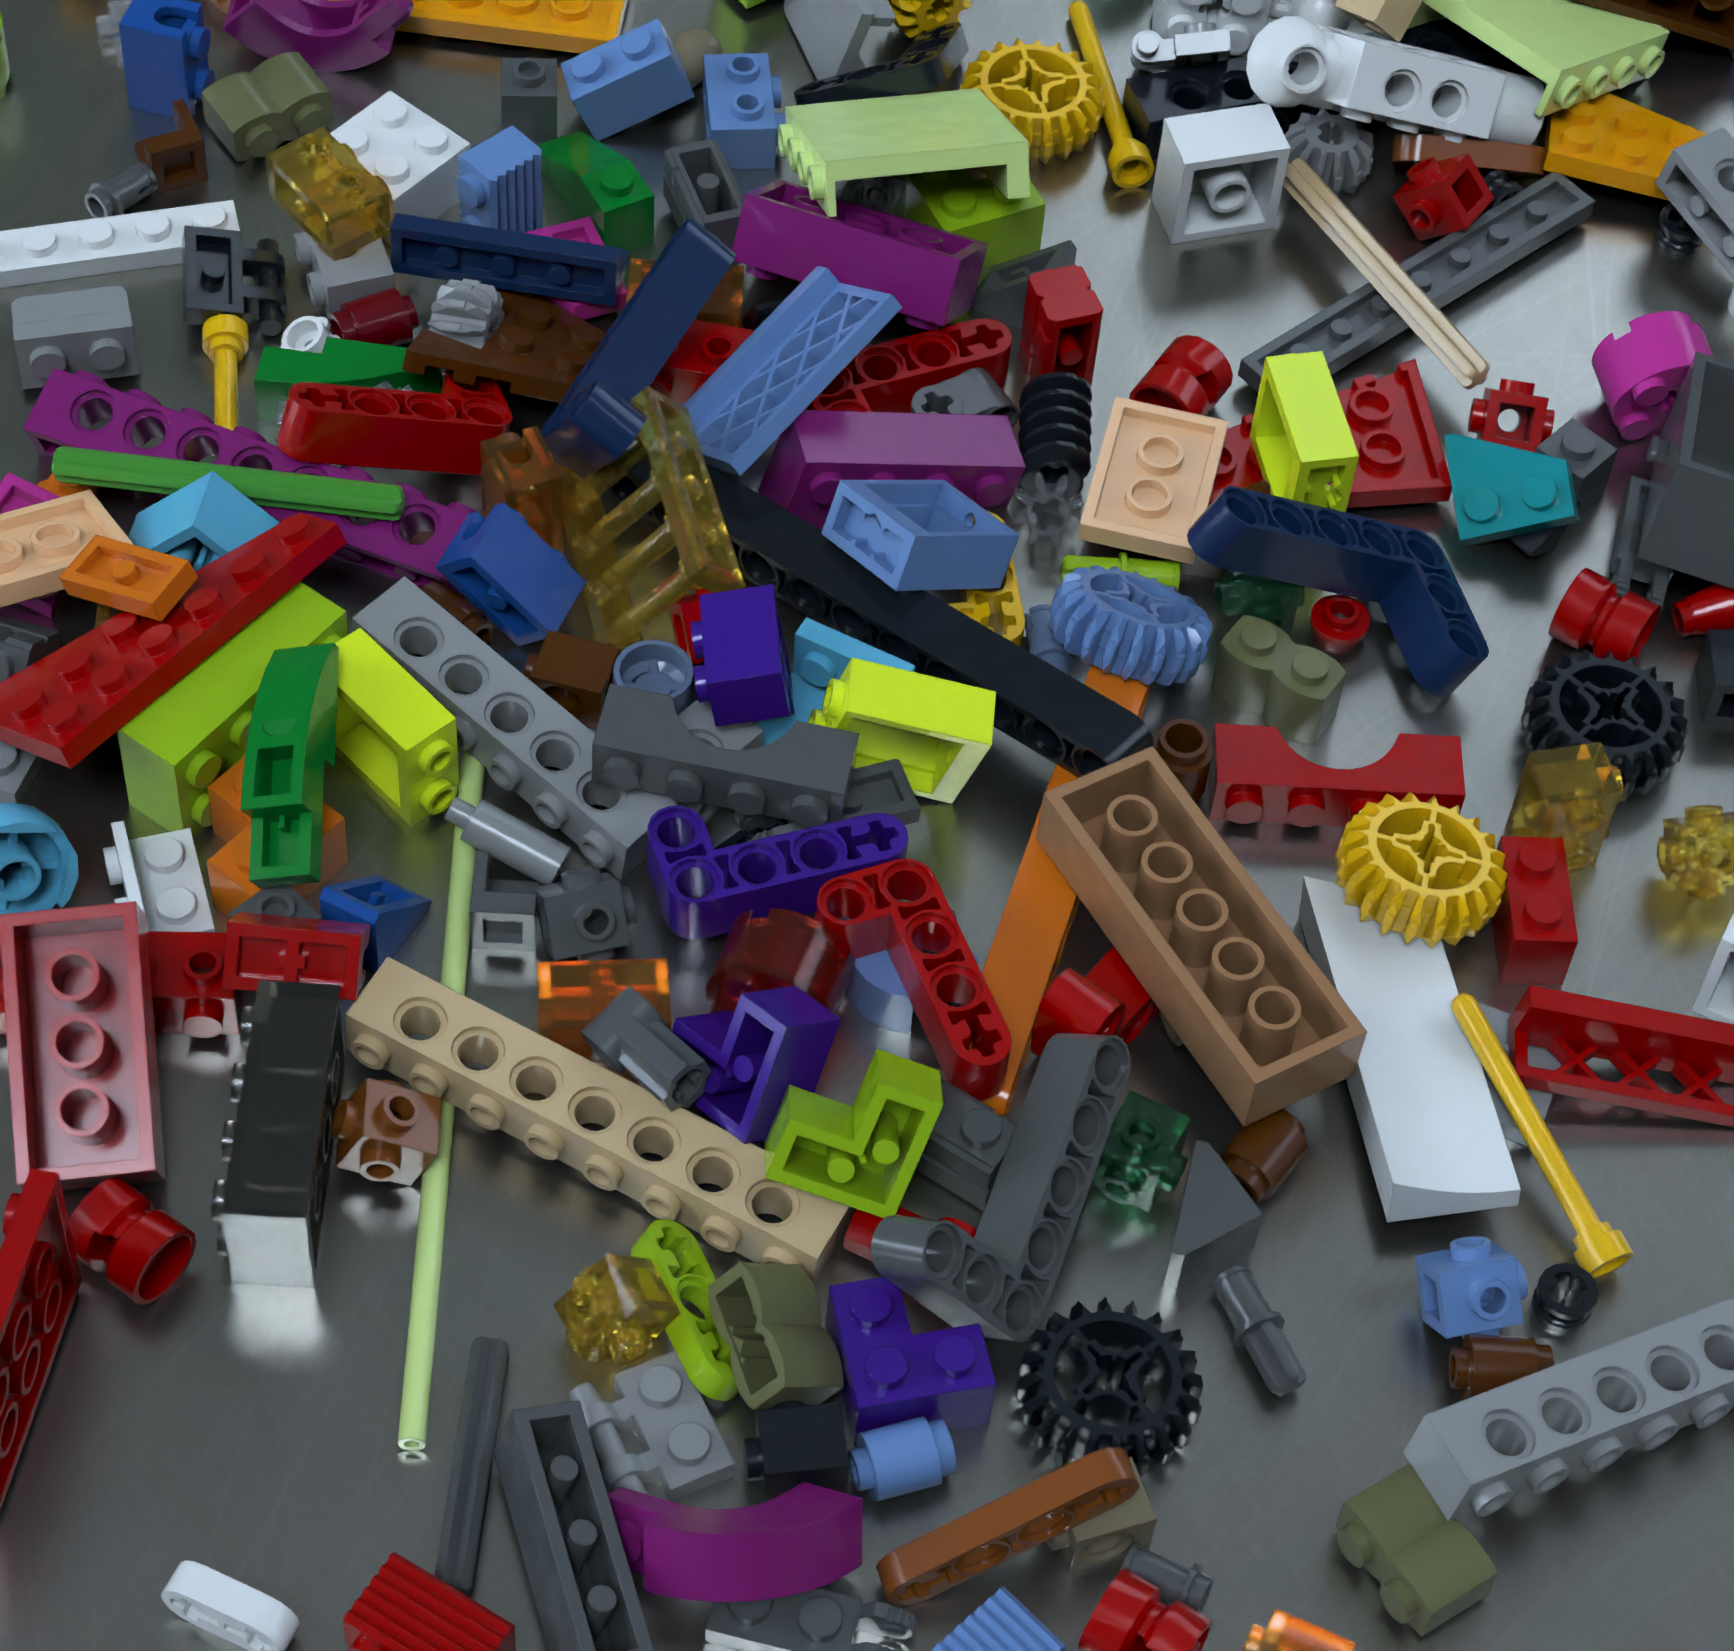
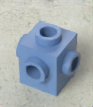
M1482 1236L1462 1237L1450 1242V1249L1415 1256L1422 1321L1446 1339L1458 1336L1464 1338L1467 1334L1498 1336L1501 1333L1500 1328L1524 1323L1521 1300L1526 1299L1528 1294V1284L1524 1268L1515 1256L1492 1242L1489 1238Z

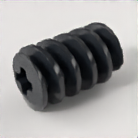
M1059 371L1042 374L1032 379L1022 389L1019 398L1020 429L1018 440L1019 449L1026 466L1019 484L1028 494L1039 499L1057 501L1067 500L1079 495L1084 486L1083 478L1088 476L1091 469L1090 452L1092 445L1090 436L1092 426L1090 419L1092 417V408L1090 402L1092 400L1091 385L1084 378L1076 374Z

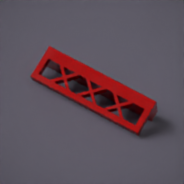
M1534 985L1528 987L1508 1019L1509 1060L1525 1088L1734 1127V1105L1725 1104L1709 1087L1715 1081L1734 1084V1024ZM1528 1045L1547 1048L1561 1062L1562 1066L1555 1071L1528 1066ZM1593 1057L1609 1060L1621 1072L1624 1078L1617 1083L1601 1080L1586 1062ZM1654 1069L1671 1072L1686 1090L1679 1095L1663 1092L1647 1074Z

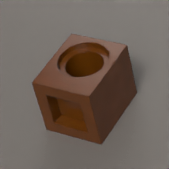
M548 630L540 652H530L523 675L587 728L596 730L609 685L613 684V668L616 658L619 656V647Z

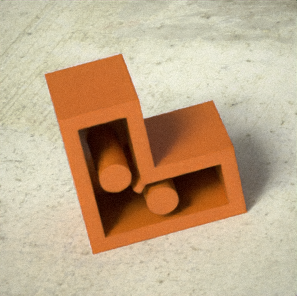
M245 756L207 787L213 833L227 842L225 846L207 860L213 906L229 918L230 911L264 889L257 887L249 881L251 818L240 810ZM323 802L321 880L316 883L290 885L304 900L349 863L345 817L325 802Z

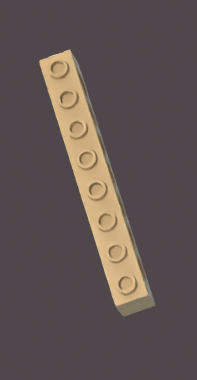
M390 957L385 959L345 1014V1049L350 1051L366 1067L374 1070L385 1069L408 1081L415 1091L440 1097L446 1102L464 1110L478 1125L490 1130L500 1129L523 1141L537 1156L547 1160H560L581 1171L587 1180L595 1186L607 1191L617 1190L640 1202L654 1217L675 1220L700 1233L709 1245L720 1251H734L755 1263L798 1264L809 1276L814 1286L849 1227L853 1207L765 1178V1150L752 1143H742L728 1131L682 1107L670 1111L643 1087ZM414 1034H425L430 1036L431 1038L426 1040H414L412 1038H409V1036ZM480 1063L488 1066L489 1068L484 1070H472L467 1068L466 1066L469 1064ZM539 1093L547 1098L543 1100H530L523 1095ZM597 1123L604 1126L605 1129L591 1131L583 1128L581 1125ZM655 1153L664 1159L661 1161H648L639 1155ZM712 1183L724 1190L708 1192L698 1187V1185ZM773 1214L780 1217L783 1221L768 1223L759 1219L757 1215Z

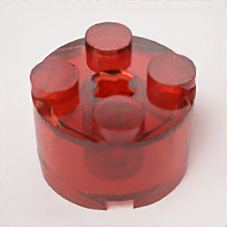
M770 908L767 918L750 919L753 910L743 912L735 919L706 987V997L711 1006L709 1013L727 1010L735 1012L741 993L797 986L837 1015L855 970V960L850 951L845 959L836 948L839 937L830 928L808 916L786 909Z

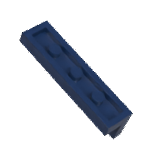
M395 213L390 226L391 266L396 273L447 281L450 279L463 281V278L482 281V284L493 285L498 289L615 307L628 266L629 251L617 247Z

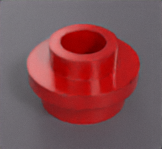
M1328 595L1319 599L1312 607L1310 614V626L1316 640L1322 646L1335 651L1353 648L1366 636L1370 625V615L1366 607L1358 600L1346 595Z

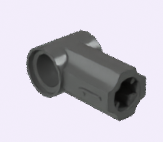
M627 986L580 1032L586 1043L609 1067L620 1075L626 1071L670 1111L681 1106L689 1107L705 1091L707 1078L712 1072L705 1060L668 1029V1024L657 1010L630 986Z

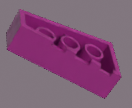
M804 410L779 436L758 488V493L818 529L823 530L840 480H945L979 506L988 510L1008 506L1026 466L1007 415Z

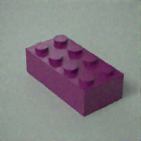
M781 179L745 193L732 249L737 252L734 261L746 264L745 271L748 274L768 280H777L779 275L797 280L800 284L817 266L826 267L840 283L892 294L902 306L899 313L905 314L904 321L912 326L927 330L938 329V325L945 326L972 308L988 243L836 197L837 217H828L816 200H811L807 187Z

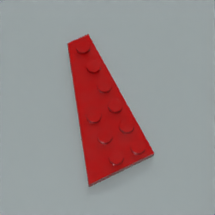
M1416 359L1398 364L1395 373L1375 379L1372 373L1355 378L1350 388L1337 392L1359 454L1347 508L1449 501L1452 491L1450 474ZM1254 413L1242 416L1240 425L1227 429L1209 504L1228 486L1245 488L1263 480L1249 437Z
M301 512L287 517L271 529L195 571L198 579L162 622L125 611L111 617L104 624L1 681L0 741L67 768H73L347 542L338 524Z

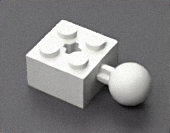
M1153 0L1152 30L1158 33L1162 39L1174 38L1175 34L1184 33V26L1214 22L1216 23L1217 30L1229 29L1230 55L1244 57L1248 56V51L1255 36L1265 27L1267 18L1279 19L1284 16H1301L1315 24L1347 30L1351 19L1334 6L1336 0Z

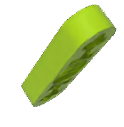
M657 1219L647 1227L632 1246V1263L691 1383L697 1390L711 1399L718 1401L731 1400L739 1392L731 1368V1347L727 1345L718 1333L709 1306L708 1289L709 1285L716 1278L693 1234L675 1221ZM680 1298L686 1299L697 1306L704 1314L705 1319H701L688 1311Z

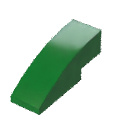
M326 337L322 354L264 346L254 377L258 419L282 421L289 389L301 382L440 394L443 386L442 368L426 365L424 375L410 373L402 370L406 347Z

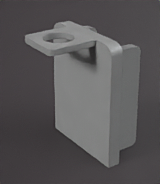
M785 0L784 2L785 15L817 80L866 68L859 55V51L870 26L890 27L895 18V13L888 0Z

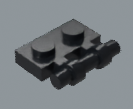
M184 226L182 238L183 324L203 326L208 318L215 315L231 314L243 319L244 313H250L259 320V330L262 334L267 336L279 334L282 330V319L287 314V299L285 293L280 288V283L284 281L286 272L285 259L279 254L278 242L271 238H264L258 241L256 249L243 248L242 231ZM243 276L252 277L258 283V286L243 284Z

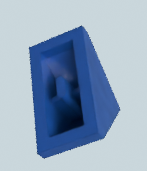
M379 875L324 886L319 897L323 920L370 924L369 943L364 951L362 969L372 974L377 972L387 957L393 959L428 913L432 900Z

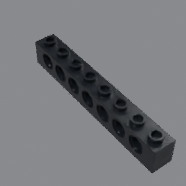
M1448 18L1433 20L1409 28L1400 41L1403 44L1454 55L1503 71L1536 78V76ZM1375 32L1364 34L1381 39L1394 41ZM1299 53L1292 58L1289 64V75L1299 65ZM1247 56L1126 79L1122 107L1133 138L1148 147L1152 160H1158L1164 118L1266 103L1260 100L1250 86L1246 72ZM1304 104L1294 107H1274L1270 105L1284 135L1288 132L1290 124H1296L1302 113L1316 116L1321 109ZM1325 109L1331 115H1338L1340 113L1338 111Z

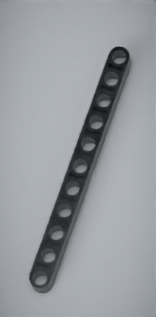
M646 435L605 473L609 489L626 507L758 586L773 584L776 597L821 624L915 665L916 673L996 691L993 727L1078 778L1154 745L1153 735L1148 726L1128 709L924 590L895 591L821 534L822 530L659 435Z

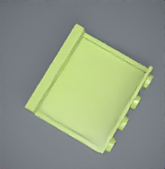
M1423 0L1407 28L1409 29L1446 17L1545 82L1547 86L1534 112L1539 117L1567 109L1575 104L1650 78L1656 73L1664 60L1665 52L1662 48L1670 34V31L1660 25L1632 19L1574 0Z
M978 88L785 106L786 124L778 125L777 136L781 158L788 157L791 172H797L801 186H807L811 200H816L828 217H837L835 181L980 167L1007 199L1030 197L1029 142Z

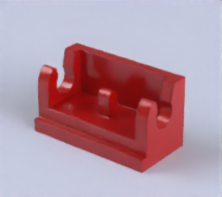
M238 912L227 922L222 988L356 1001L358 992L365 980L366 971L362 970L364 951L369 943L370 924Z

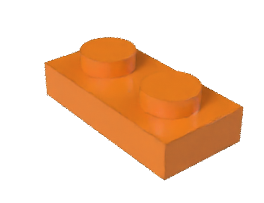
M95 535L59 576V579L68 595L162 622L198 579V576L187 559Z

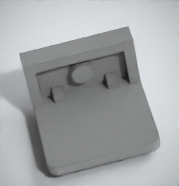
M113 285L24 296L12 301V330L22 389L44 387L53 368L74 375L78 370H83L101 379L140 375L127 292L122 286Z

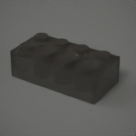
M259 980L255 1006H244L241 1016L240 1043L241 1046H248L246 1062H235L232 1071L231 1102L238 1103L236 1121L225 1120L222 1132L221 1157L222 1161L229 1162L227 1180L216 1179L213 1187L212 1220L219 1221L217 1253L218 1256H228L232 1283L314 1288L335 1139L331 1137V1122L335 1109L341 1101L347 1062L340 985Z

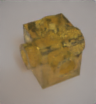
M1697 805L1686 807L1684 809L1685 817L1663 819L1664 837H1660L1657 843V859L1662 873L1665 874V880L1687 889L1688 896L1710 898L1725 895L1726 886L1734 885V812L1723 813V807L1718 805Z
M606 1253L596 1264L582 1270L575 1277L573 1287L553 1305L566 1328L568 1343L582 1357L583 1361L614 1363L618 1365H628L644 1357L653 1346L652 1341L681 1314L651 1259Z

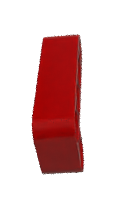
M980 318L865 347L805 410L911 413V401L916 391L956 377L966 370L975 367L985 368L1002 389L1006 384L1012 344L1011 332L1005 324L995 319Z
M452 370L446 372L440 394L301 382L289 389L277 437V446L288 457L309 463L482 476L493 474L499 468L513 418L495 379L481 376L475 385L453 381L454 371Z
M909 858L896 859L844 874L825 882L817 895L813 934L815 945L820 952L831 959L846 961L887 950L947 1081L978 1100H986L997 1095L1004 1087L1012 1045L1011 1034L931 869L918 860ZM904 899V900H909V901H912V902H903V901H899V900ZM838 917L851 918V920L838 919ZM925 950L934 951V952H936V954H928V953H924V952H922V951H925ZM954 1002L959 1003L963 1006L955 1007L947 1005L946 1003ZM973 1041L972 1049L969 1050L970 1042Z
M1113 946L1085 977L1068 968L1053 981L1044 994L1037 1010L1031 1042V1053L1040 1058L1048 1040L1056 1033L1062 1032L1115 1035L1122 1038L1126 1045L1129 1046L1159 1013V1008Z

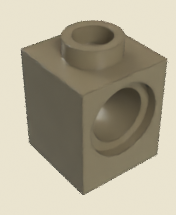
M1132 1457L1129 1460L1140 1485L1136 1494L1124 1503L1046 1541L1052 1551L1061 1550L1069 1573L1124 1558L1134 1543L1140 1544L1142 1548L1149 1550L1157 1517Z

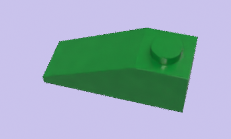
M580 130L537 144L542 149L543 173L575 219L590 216L605 246L617 247L630 252L654 244V194L628 158Z

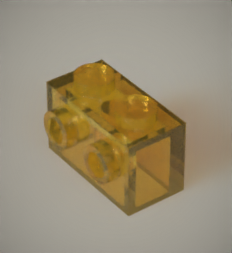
M324 127L266 154L270 197L334 261L390 233V207L393 204V199L387 184L380 176H373L358 162L353 150L346 143L340 144Z
M1597 742L1529 752L1505 826L1509 836L1563 838L1568 873L1577 872L1589 866H1595L1602 843L1609 837L1610 821L1616 805L1623 798L1621 773L1615 765H1610L1602 743Z

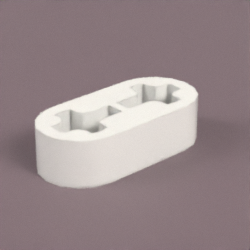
M185 1560L180 1562L161 1593L163 1602L179 1617L248 1651H285L300 1626L298 1617L280 1601L195 1561Z

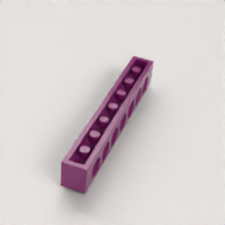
M53 368L23 426L25 433L37 452L53 458L56 448L61 446L196 462L207 456L214 455L217 456L213 462L214 464L377 482L374 481L369 473L356 466L341 465L340 468L329 464L298 461L281 452L278 446L267 443L264 437L251 429L236 426L233 431L215 425L208 416L195 409L183 407L179 412L164 407L156 398L138 389H129L128 393L113 389L100 377L83 370H78L74 375ZM105 418H111L110 422L103 428L91 430L96 422ZM156 437H164L162 442L156 447L143 449L149 440ZM396 483L395 485H400L403 488L406 500L402 518L397 521L376 519L367 525H356L355 523L359 518L357 516L258 505L279 522L299 512L336 522L347 543L330 556L332 559L397 582L405 576L417 587L425 586L432 581H439L467 599L435 568L467 515L475 512L474 509L464 504L451 502L447 507L428 500L423 492L410 485ZM148 492L162 498L169 496V494ZM423 531L434 533L430 540L423 544H409L411 538L417 533Z

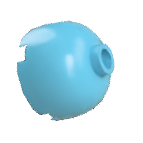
M1 802L0 914L50 910L56 904L63 908L71 899L79 878L78 855L60 825L36 807L13 802Z

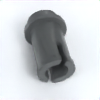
M137 161L131 164L128 169L106 182L97 180L90 184L89 192L84 196L86 208L93 218L123 215L124 210L157 192L158 185L153 183L157 181L156 176L145 163Z
M1137 1543L1130 1547L1120 1569L1121 1571L1127 1568L1161 1590V1602L1165 1605L1180 1600L1199 1613H1202L1214 1581V1578L1203 1574V1565L1194 1563L1189 1568L1142 1548V1545Z

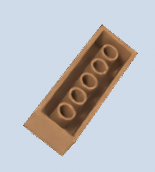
M1153 746L1044 792L1036 839L1244 1127L1354 1075L1367 1030Z

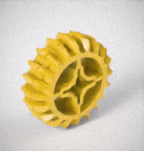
M1016 38L1013 46L1010 47L997 42L992 52L987 50L980 51L978 59L968 64V69L964 73L963 84L960 85V90L978 88L1028 140L1029 158H1038L1045 165H1047L1051 156H1056L1066 161L1071 151L1083 152L1088 140L1094 139L1095 133L1099 129L1100 118L1103 117L1105 101L1102 100L1103 88L1101 77L1094 74L1093 63L1081 62L1078 51L1062 52L1060 42L1052 47L1041 45L1039 38L1034 44H1024L1019 38Z
M1411 792L1401 801L1392 795L1386 794L1378 804L1367 802L1358 815H1354L1351 822L1346 824L1335 852L1336 861L1334 865L1337 867L1336 885L1345 889L1344 904L1360 907V922L1377 921L1381 924L1382 935L1391 930L1403 935L1406 945L1415 937L1422 938L1431 949L1441 939L1455 946L1464 936L1474 938L1477 932L1484 927V924L1488 923L1490 917H1494L1506 888L1505 880L1508 873L1502 869L1506 854L1496 849V835L1480 832V818L1465 819L1459 815V804L1448 809L1438 804L1435 795L1428 802H1420Z

